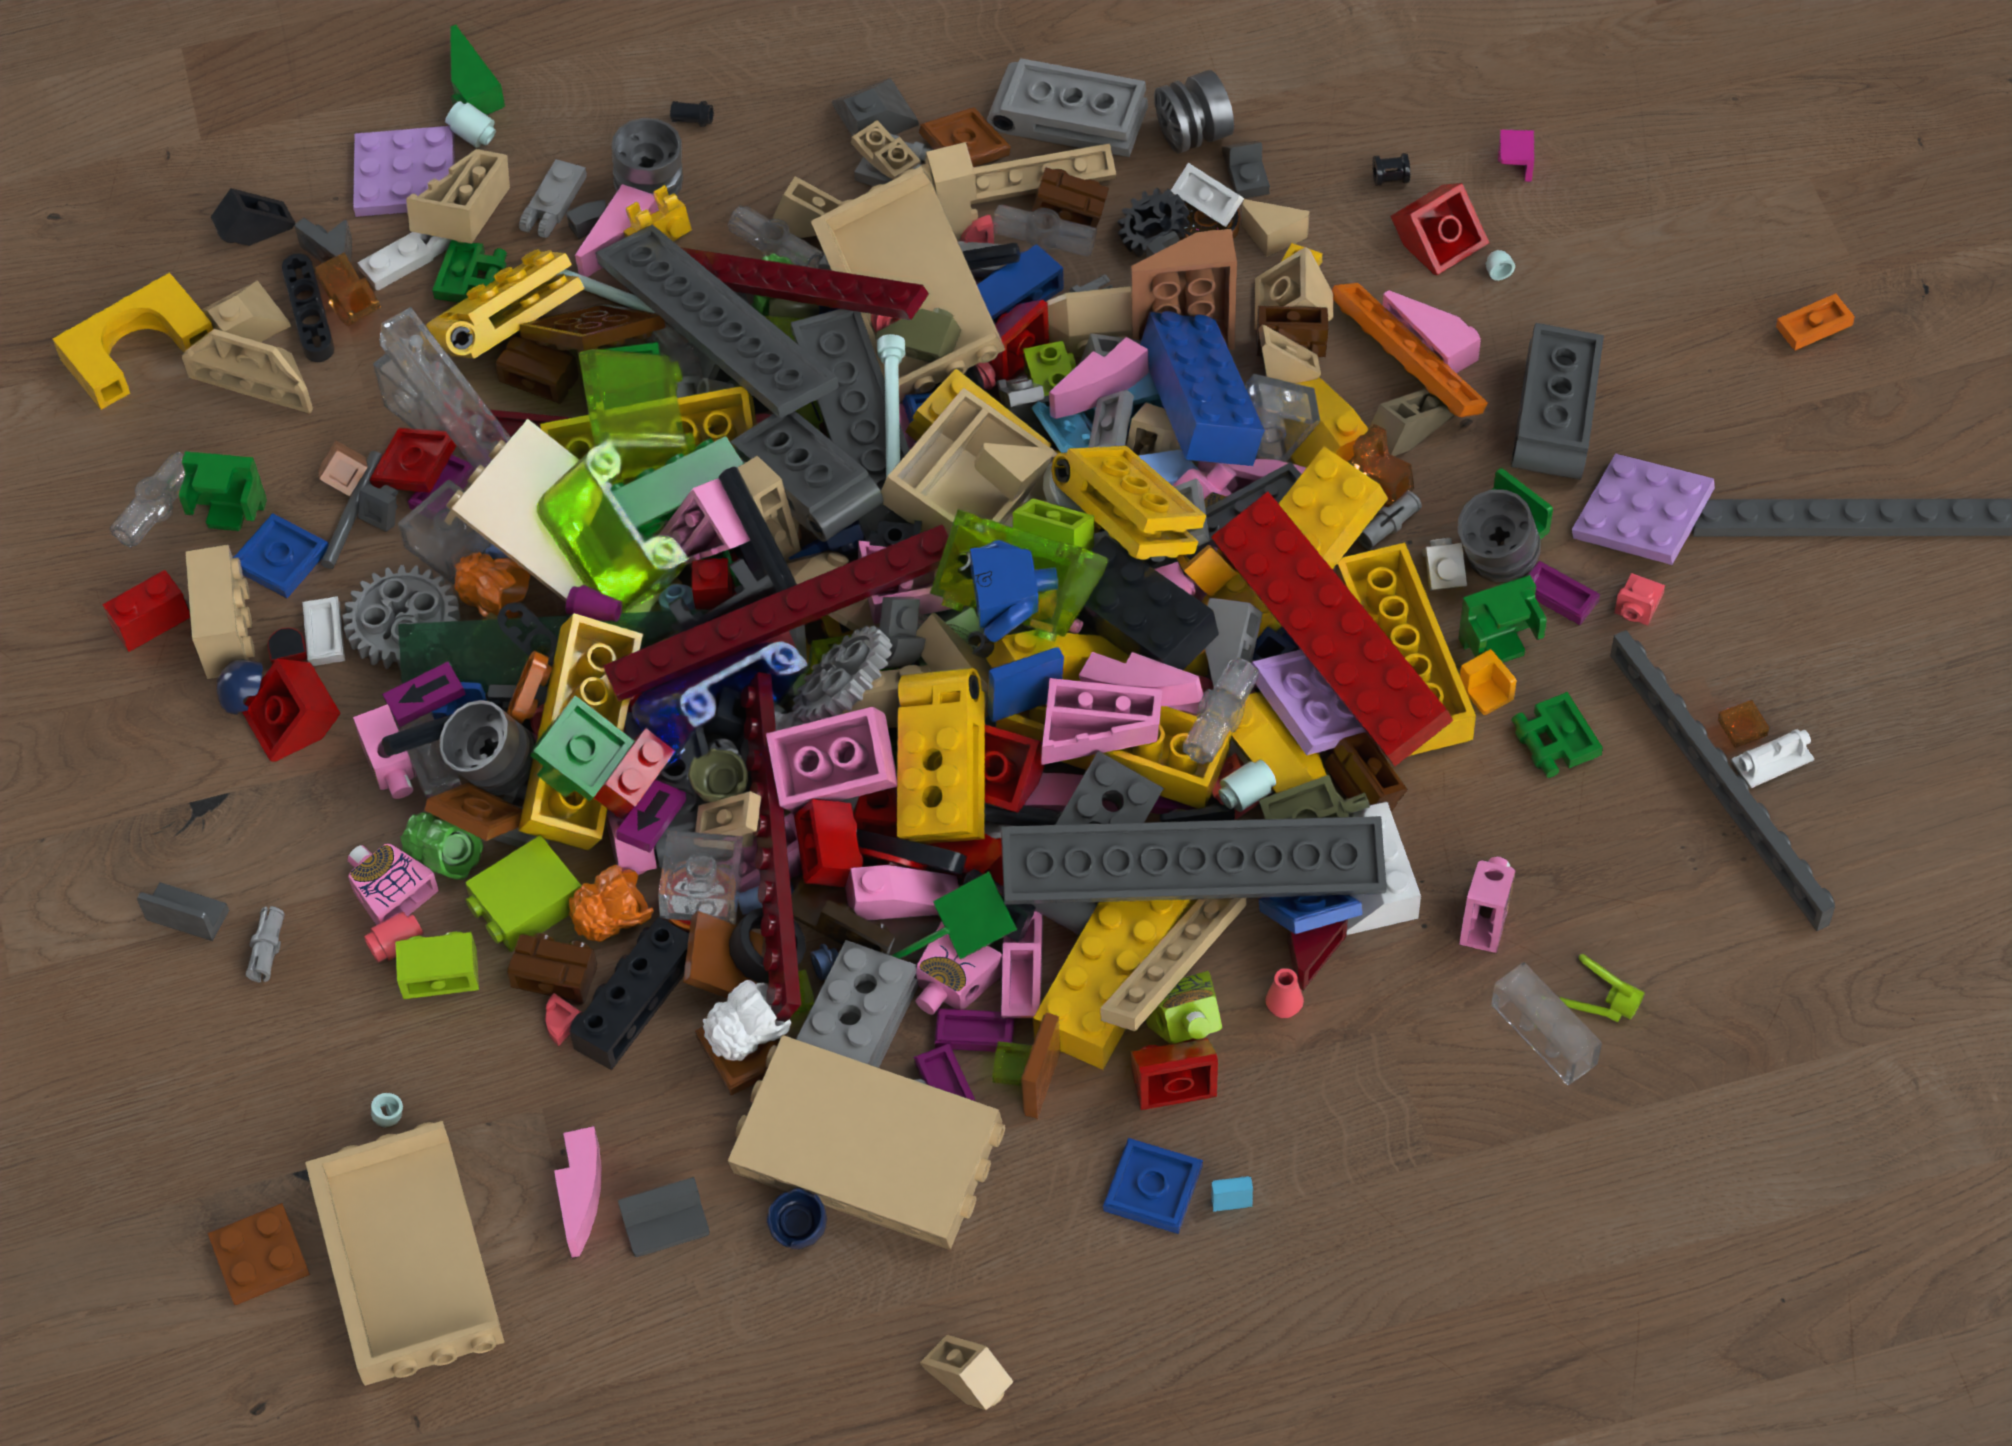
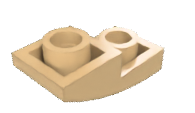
M878 120L852 136L851 144L876 169L892 180L898 178L902 172L920 164L921 160L900 137L894 139Z

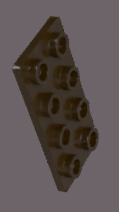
M802 876L791 895L793 919L842 945L847 940L890 956L936 932L942 922L939 915L866 920L856 915L855 911L848 906L845 887L804 883V876ZM928 945L901 959L916 964L917 967Z

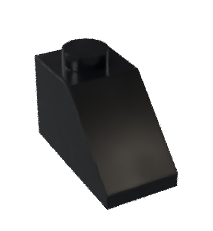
M230 188L211 215L220 238L228 243L235 242L247 246L293 229L296 224L283 201Z

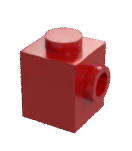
M707 558L692 561V592L696 612L701 610L705 614L732 596V580L728 558Z

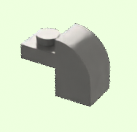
M883 597L879 629L890 639V643L893 645L889 649L892 655L886 659L888 665L883 669L902 668L913 665L921 656L926 638L916 636L920 599L914 597Z

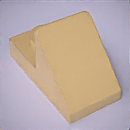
M749 791L715 802L698 805L694 841L716 845L752 847L754 838L752 833L757 832L761 796Z

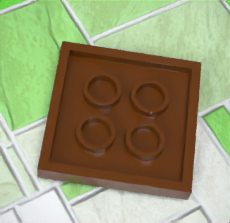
M600 303L520 324L521 338L534 340L535 344L539 346L554 344L556 349L559 350L574 348L577 349L579 354H590L597 352L598 346H620L625 344V339L631 337L633 339L652 337L653 331L665 328V320L657 313Z

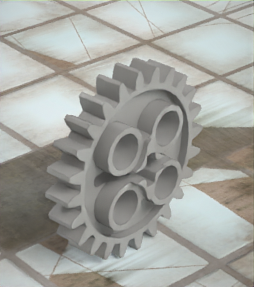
M400 565L398 573L393 574L390 568L387 567L385 569V576L382 578L376 573H372L373 583L369 584L361 581L362 592L351 591L353 602H345L347 613L342 615L345 624L344 631L347 639H349L351 648L358 650L361 659L369 656L371 665L377 664L382 659L385 669H388L393 662H397L399 669L403 670L406 661H411L414 667H418V658L423 656L427 661H432L430 652L434 650L442 654L444 650L441 642L452 643L451 632H458L459 630L457 620H460L461 616L457 596L454 595L451 584L445 585L443 576H438L434 579L431 569H428L421 575L419 567L416 565L410 573H406L404 565Z
M873 625L870 628L865 626L861 631L856 629L850 638L847 635L844 636L840 645L835 643L827 654L822 655V661L812 666L814 670L812 674L804 677L803 680L806 683L797 689L800 694L793 699L796 703L792 707L795 711L794 715L802 723L806 724L841 715L846 709L850 711L857 701L863 699L865 690L873 688L871 684L873 680L882 676L879 671L888 665L886 659L892 655V652L889 650L893 646L890 643V639Z

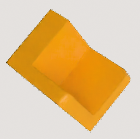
M1207 545L1191 560L1186 555L1176 557L1183 571L1210 597L1238 574L1219 549L1216 551L1211 545Z
M1492 649L1461 665L1460 678L1467 695L1483 715H1487L1514 700L1517 680Z

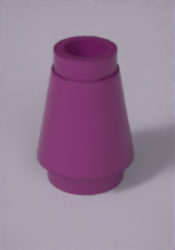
M584 584L580 587L573 586L568 593L566 600V613L568 615L575 613L598 621L617 622L622 613L623 604L621 600H616Z

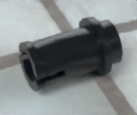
M673 101L670 117L672 122L698 123L700 127H705L706 124H712L714 108L713 105L708 104L706 101H701L700 104Z

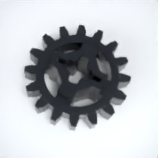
M1155 188L1153 195L1149 196L1144 191L1142 192L1141 200L1138 201L1132 198V208H1123L1122 210L1126 218L1118 220V224L1121 227L1118 235L1123 240L1122 242L1130 252L1134 251L1138 257H1141L1144 252L1146 253V244L1151 243L1157 237L1165 236L1175 231L1179 238H1185L1186 234L1182 228L1190 226V222L1186 218L1190 215V212L1178 194L1174 195L1170 189H1167L1162 194L1159 188Z

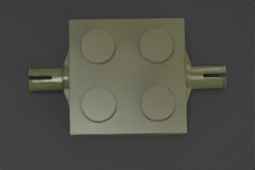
M1330 775L1259 800L1265 819L1349 817V814L1370 808L1365 792L1343 800L1336 792Z

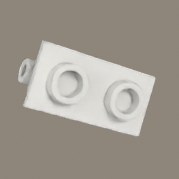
M1795 729L1791 733L1755 749L1745 751L1743 754L1732 758L1731 762L1751 789L1814 761V757L1806 747L1807 744L1811 743V739L1806 730L1799 731Z

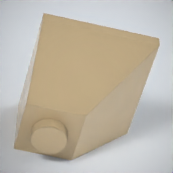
M1304 247L1255 278V330H1257L1258 306L1327 307L1328 321L1333 319V292L1308 248Z
M258 280L201 309L211 321L213 329L262 342L291 327L288 319Z

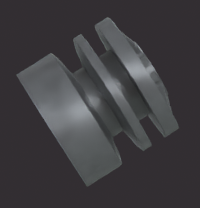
M1211 69L1187 77L1185 85L1180 81L1171 83L1170 87L1165 85L1155 89L1154 104L1161 130L1172 150L1177 154L1188 151L1190 147L1196 148L1201 146L1203 138L1208 142H1213L1233 134L1234 117L1227 92L1217 74Z
M640 118L627 122L617 130L612 140L613 182L616 192L624 184L653 194L655 190L665 185L669 195L673 193L676 196L682 189L683 180L681 163L682 141L677 130L669 123L653 118Z
M1504 489L1488 490L1475 495L1464 505L1458 518V534L1472 568L1481 577L1493 582H1510L1523 577L1535 566L1541 552V539L1528 504L1518 494Z
M484 700L467 703L454 711L446 721L440 735V753L443 760L476 787L492 795L499 796L513 792L522 786L530 776L533 761L530 754L536 744L534 735L495 703Z

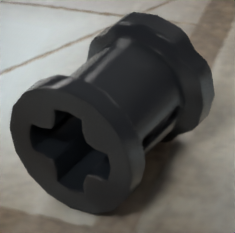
M1402 153L1400 157L1383 159L1379 156H1373L1372 171L1375 186H1381L1383 182L1400 180L1403 183H1409L1411 172L1408 154ZM1397 168V170L1385 171L1386 169Z

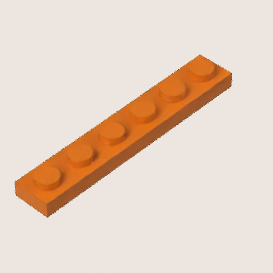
M1359 283L1334 285L1332 289L1333 300L1340 306V310L1351 316L1365 333L1377 340L1386 353L1393 355L1409 374L1414 375L1426 386V390L1429 393L1437 396L1448 406L1447 408L1452 414L1458 417L1483 414L1488 402Z

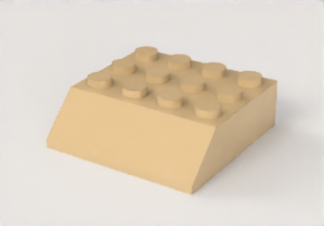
M963 388L887 476L881 490L884 499L883 504L909 523L914 524L915 520L922 521V532L943 524L955 550L970 551V548H981L995 540H1001L1013 545V511L1033 498L1047 502L1043 490L1044 474L1012 502L975 469L974 462L983 443L1049 447ZM1053 450L1054 455H1053V457H1052L1050 463L1053 462L1054 457L1058 454V453L1055 452L1054 450Z

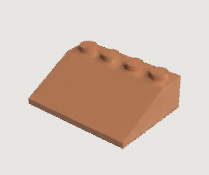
M1232 229L1196 232L1131 266L1132 339L1142 340L1149 312L1162 313L1164 311H1171L1183 316L1195 317L1196 315H1206L1215 319L1228 349L1235 350L1237 258Z

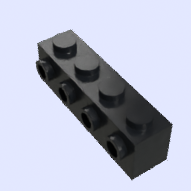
M657 917L650 927H645L637 939L636 946L630 954L624 955L618 961L615 973L606 984L603 983L597 988L593 995L592 1003L584 1013H578L573 1019L569 1032L576 1051L610 1070L615 1067L683 978L689 933L660 917Z

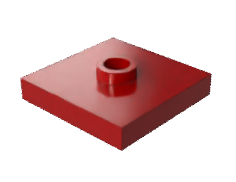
M398 428L369 481L374 487L380 489L384 485H388L396 490L431 493L460 439L455 432Z

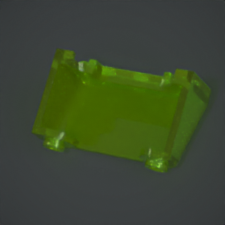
M601 349L579 352L592 434L608 482L612 486L618 483L627 485L635 481L636 476L646 469L653 468L655 471L664 467L665 463L677 454L683 453L686 456L694 452L696 448L695 439L692 432L685 433L676 392L678 390L677 382L683 381L678 361L672 362L668 355Z
M606 440L593 447L542 494L537 504V514L582 583L616 600H621L623 604L621 614H624L669 587L689 558L680 545L669 536L659 535L646 542L643 540L606 484L615 478L621 469V459L610 441Z
M958 509L930 594L943 598L942 606L962 612L964 605L977 609L973 580H968L957 572L958 568L965 566L958 560V555L962 551L970 553V548H981L995 540H1001L1021 549L1030 550L1034 570L1056 567L1058 590L1038 592V612L1032 614L1031 617L1021 624L1036 628L1035 636L1055 642L1057 635L1065 637L1103 576L1109 558L1083 547L1047 539L992 520L982 519L975 514Z

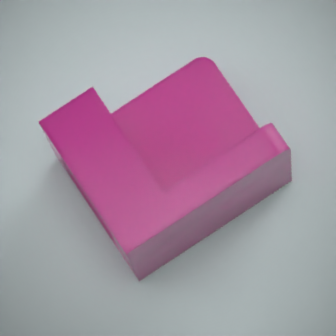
M1500 130L1498 162L1506 165H1525V181L1532 182L1534 130Z

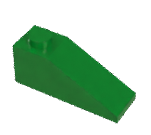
M451 26V82L454 94L451 95L453 105L458 101L464 104L470 103L485 115L504 108L505 102L501 84L458 26Z

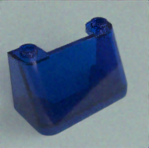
M762 642L644 691L634 702L632 715L642 731L645 728L675 750L666 765H669L683 756L686 752L684 746L696 729L713 717L716 710L714 698L723 686L742 693L744 686H748L757 672L771 674L775 706L782 701L808 664L799 651L787 642Z

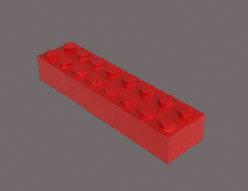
M1269 491L1211 536L1219 550L1394 767L1454 721L1441 701Z

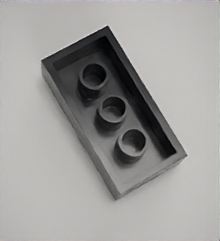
M1104 536L1058 581L1057 591L1062 608L1075 618L1083 621L1085 625L1129 656L1134 652L1184 670L1219 635L1214 611L1142 560L1129 555L1126 549L1107 536Z

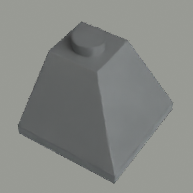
M891 78L832 100L833 107L852 136L876 120L893 135L919 125L917 117Z

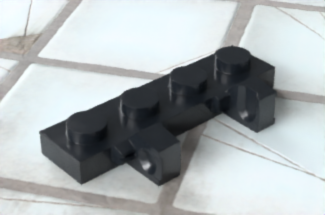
M740 557L729 565L741 584L734 588L736 594L705 614L701 610L692 614L681 596L669 603L668 606L677 618V621L671 624L675 633L667 638L776 594L777 591L768 574L764 575L760 568L752 572L743 557Z

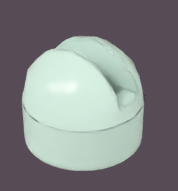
M1496 250L1487 257L1486 269L1493 280H1503L1514 272L1515 263L1505 251Z
M392 1093L379 1094L373 1099L371 1105L373 1121L384 1128L396 1125L402 1116L403 1103L398 1096ZM386 1106L388 1116L383 1115L380 1107Z

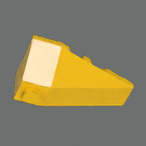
M1320 377L1316 380L1272 387L1276 405L1279 408L1282 419L1283 432L1287 438L1290 459L1294 465L1307 468L1323 446L1352 466L1369 458L1370 430L1356 411Z
M1031 630L1005 635L998 642H994V650L986 659L993 669L1059 647L1064 656L1062 679L1076 681L1080 680L1079 674L1092 652L1122 663H1126L1130 656L1102 636Z
M1261 691L1245 695L1217 716L1221 725L1232 728L1231 740L1249 762L1255 763L1258 760H1263L1269 766L1276 779V785L1271 788L1275 794L1326 776L1319 752L1306 756Z

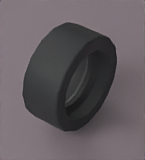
M758 908L748 913L733 930L729 940L730 955L736 967L746 977L759 983L769 984L768 971L764 969V958L753 948L749 938V932L752 929L761 930L763 908ZM794 920L797 962L799 965L806 951L805 936L799 924Z

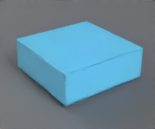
M1251 1177L1214 1180L1211 1184L1213 1212L1252 1207L1253 1186Z

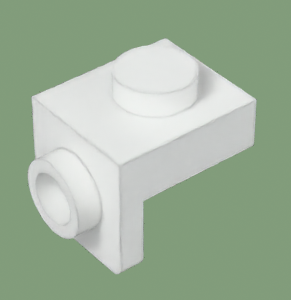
M1451 538L1430 540L1431 547L1422 549V556L1426 558L1429 590L1467 586L1462 543L1452 544Z

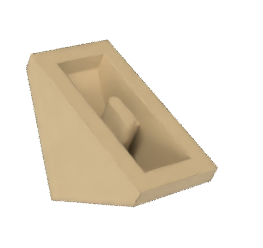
M1244 199L1242 204V227L1265 256L1268 257L1289 247L1291 243L1296 244L1307 239L1310 211Z
M1264 324L1259 327L1269 388L1316 380L1320 377L1321 371L1317 354Z
M983 443L974 466L981 475L1013 502L1045 473L1054 453L1053 448Z

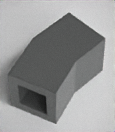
M605 200L585 203L566 212L568 225L578 239L591 232L606 209Z

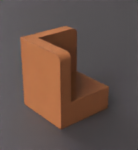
M335 440L318 469L319 480L350 496L368 468L366 457Z

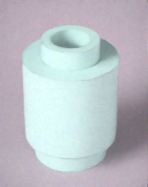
M458 101L449 111L445 123L450 125L452 132L476 148L481 144L487 146L496 133V129L493 128L495 121L470 103L464 104Z
M1258 760L1255 763L1250 761L1220 780L1222 789L1218 793L1227 808H1235L1241 812L1271 793V788L1276 785V779L1269 766L1263 760Z

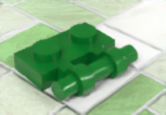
M451 240L432 290L434 299L460 303L468 298L466 293L470 289L480 284L487 286L495 281L494 275L507 267L505 262L507 252L497 248L494 250L493 256L485 255L484 245L481 243L473 242L471 244ZM479 270L486 271L484 279L476 278Z
M1568 692L1535 704L1534 714L1537 718L1529 721L1524 713H1518L1511 719L1516 728L1515 734L1520 743L1527 745L1532 753L1531 760L1535 767L1542 769L1547 778H1552L1559 773V768L1554 762L1559 758H1563L1570 769L1602 755L1603 747ZM1545 732L1552 741V744L1544 746L1539 738V735Z

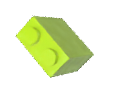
M539 835L466 881L465 884L469 897L465 901L476 918L483 916L488 924L485 926L492 939L497 944L503 942L509 951L513 952L521 934L533 936L535 933H542L569 916V898H573L575 891L581 888L582 885L543 837Z

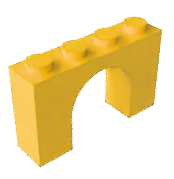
M169 272L101 312L92 315L78 325L65 330L52 340L62 363L102 410L130 394L122 370L109 356L111 349L119 339L137 330H158L167 334L184 353L211 332L213 326L209 318Z

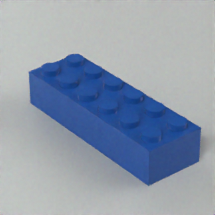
M1164 311L1162 313L1149 312L1140 345L1148 349L1149 372L1185 460L1253 466L1264 428L1216 320L1206 315L1192 317L1178 315L1171 311Z

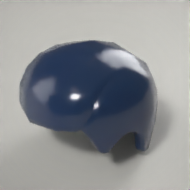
M234 660L222 670L217 679L216 690L221 707L227 713L238 715L239 712L249 709L243 703V700L246 697L255 696L259 692L263 672L261 662Z
M796 1188L779 1195L770 1205L767 1225L775 1241L784 1247L800 1250L814 1245L825 1232L828 1218L825 1206L817 1194Z

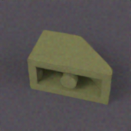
M935 308L934 311L919 309L912 320L900 319L879 330L875 338L878 340L881 336L890 334L901 336L905 340V356L931 363L954 351L961 328L954 320L953 314L939 308Z

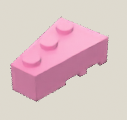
M1050 678L1041 765L1094 755L1098 751L1104 753L1157 742L1162 689Z

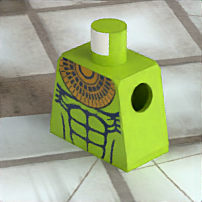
M1205 971L1182 978L1147 1017V1026L1170 1044H1176L1193 1038L1202 1039L1210 1033L1220 1031L1222 1023L1210 972Z

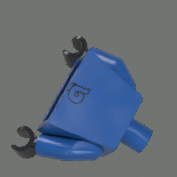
M995 540L981 548H970V553L968 551L959 553L958 560L965 566L958 568L957 572L964 578L973 580L980 628H984L985 632L982 634L979 631H974L969 634L968 642L974 646L979 645L972 653L980 658L989 657L994 650V642H998L1010 631L1031 617L1032 614L1038 612V592L1058 590L1056 567L1034 570L1030 550L1021 549L1001 540Z

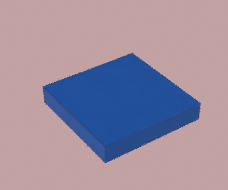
M272 513L233 558L239 557L242 574L245 577L288 598L323 558L329 544L320 537Z
M1059 647L989 670L987 713L992 722L1047 704L1050 678L1062 679L1064 656Z
M1350 895L1261 897V899H1258L1260 912L1294 934L1363 915L1362 902Z
M1128 1138L1103 1204V1211L1179 1234L1203 1167V1160Z

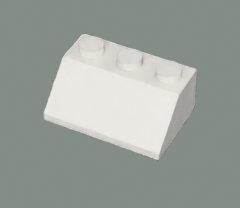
M1388 802L1370 805V808L1349 814V817L1381 816L1387 890L1383 894L1350 895L1362 902L1363 915L1348 919L1347 935L1419 918L1421 894Z

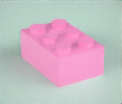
M874 707L766 733L779 805L791 812L799 811L811 799L841 801L897 787V771L886 716Z

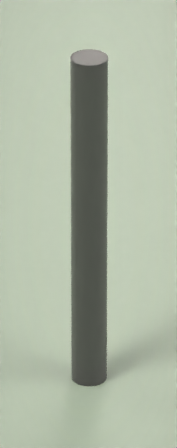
M377 451L370 452L366 460L368 468L352 492L321 560V565L325 568L333 569L359 512L360 489L367 484L371 485L369 479L382 458V454Z

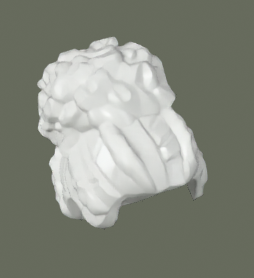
M745 980L728 994L727 1002L715 1003L714 1008L709 1011L707 1019H703L704 1037L708 1040L713 1052L718 1057L722 1055L726 1060L742 1061L749 1053L756 1051L759 1044L775 1041L789 1031L790 1019L786 1022L775 1021L776 1016L771 1009V1005L767 1003V984H755L751 980Z

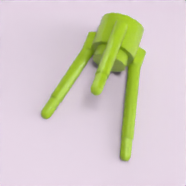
M1580 954L1578 958L1586 967L1612 985L1605 1000L1606 1003L1611 1005L1610 1009L1547 994L1543 997L1545 1002L1605 1016L1618 1023L1622 1015L1630 1020L1633 1018L1644 998L1645 992L1621 981L1585 954Z

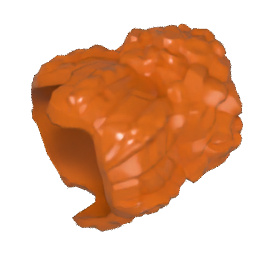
M478 552L462 557L460 562L455 565L457 571L455 575V590L459 598L467 605L477 607L479 614L487 619H498V613L502 607L508 603L523 601L528 591L530 573L510 558L493 559L489 554ZM508 610L505 613L509 618L508 621L517 618L519 615L517 611L513 613Z
M613 865L596 876L594 884L584 883L581 888L575 891L573 898H569V916L579 936L584 935L587 940L602 942L611 936L619 934L621 929L642 925L652 917L653 907H648L644 896L636 887L639 876L636 871L632 869L622 871L620 865Z

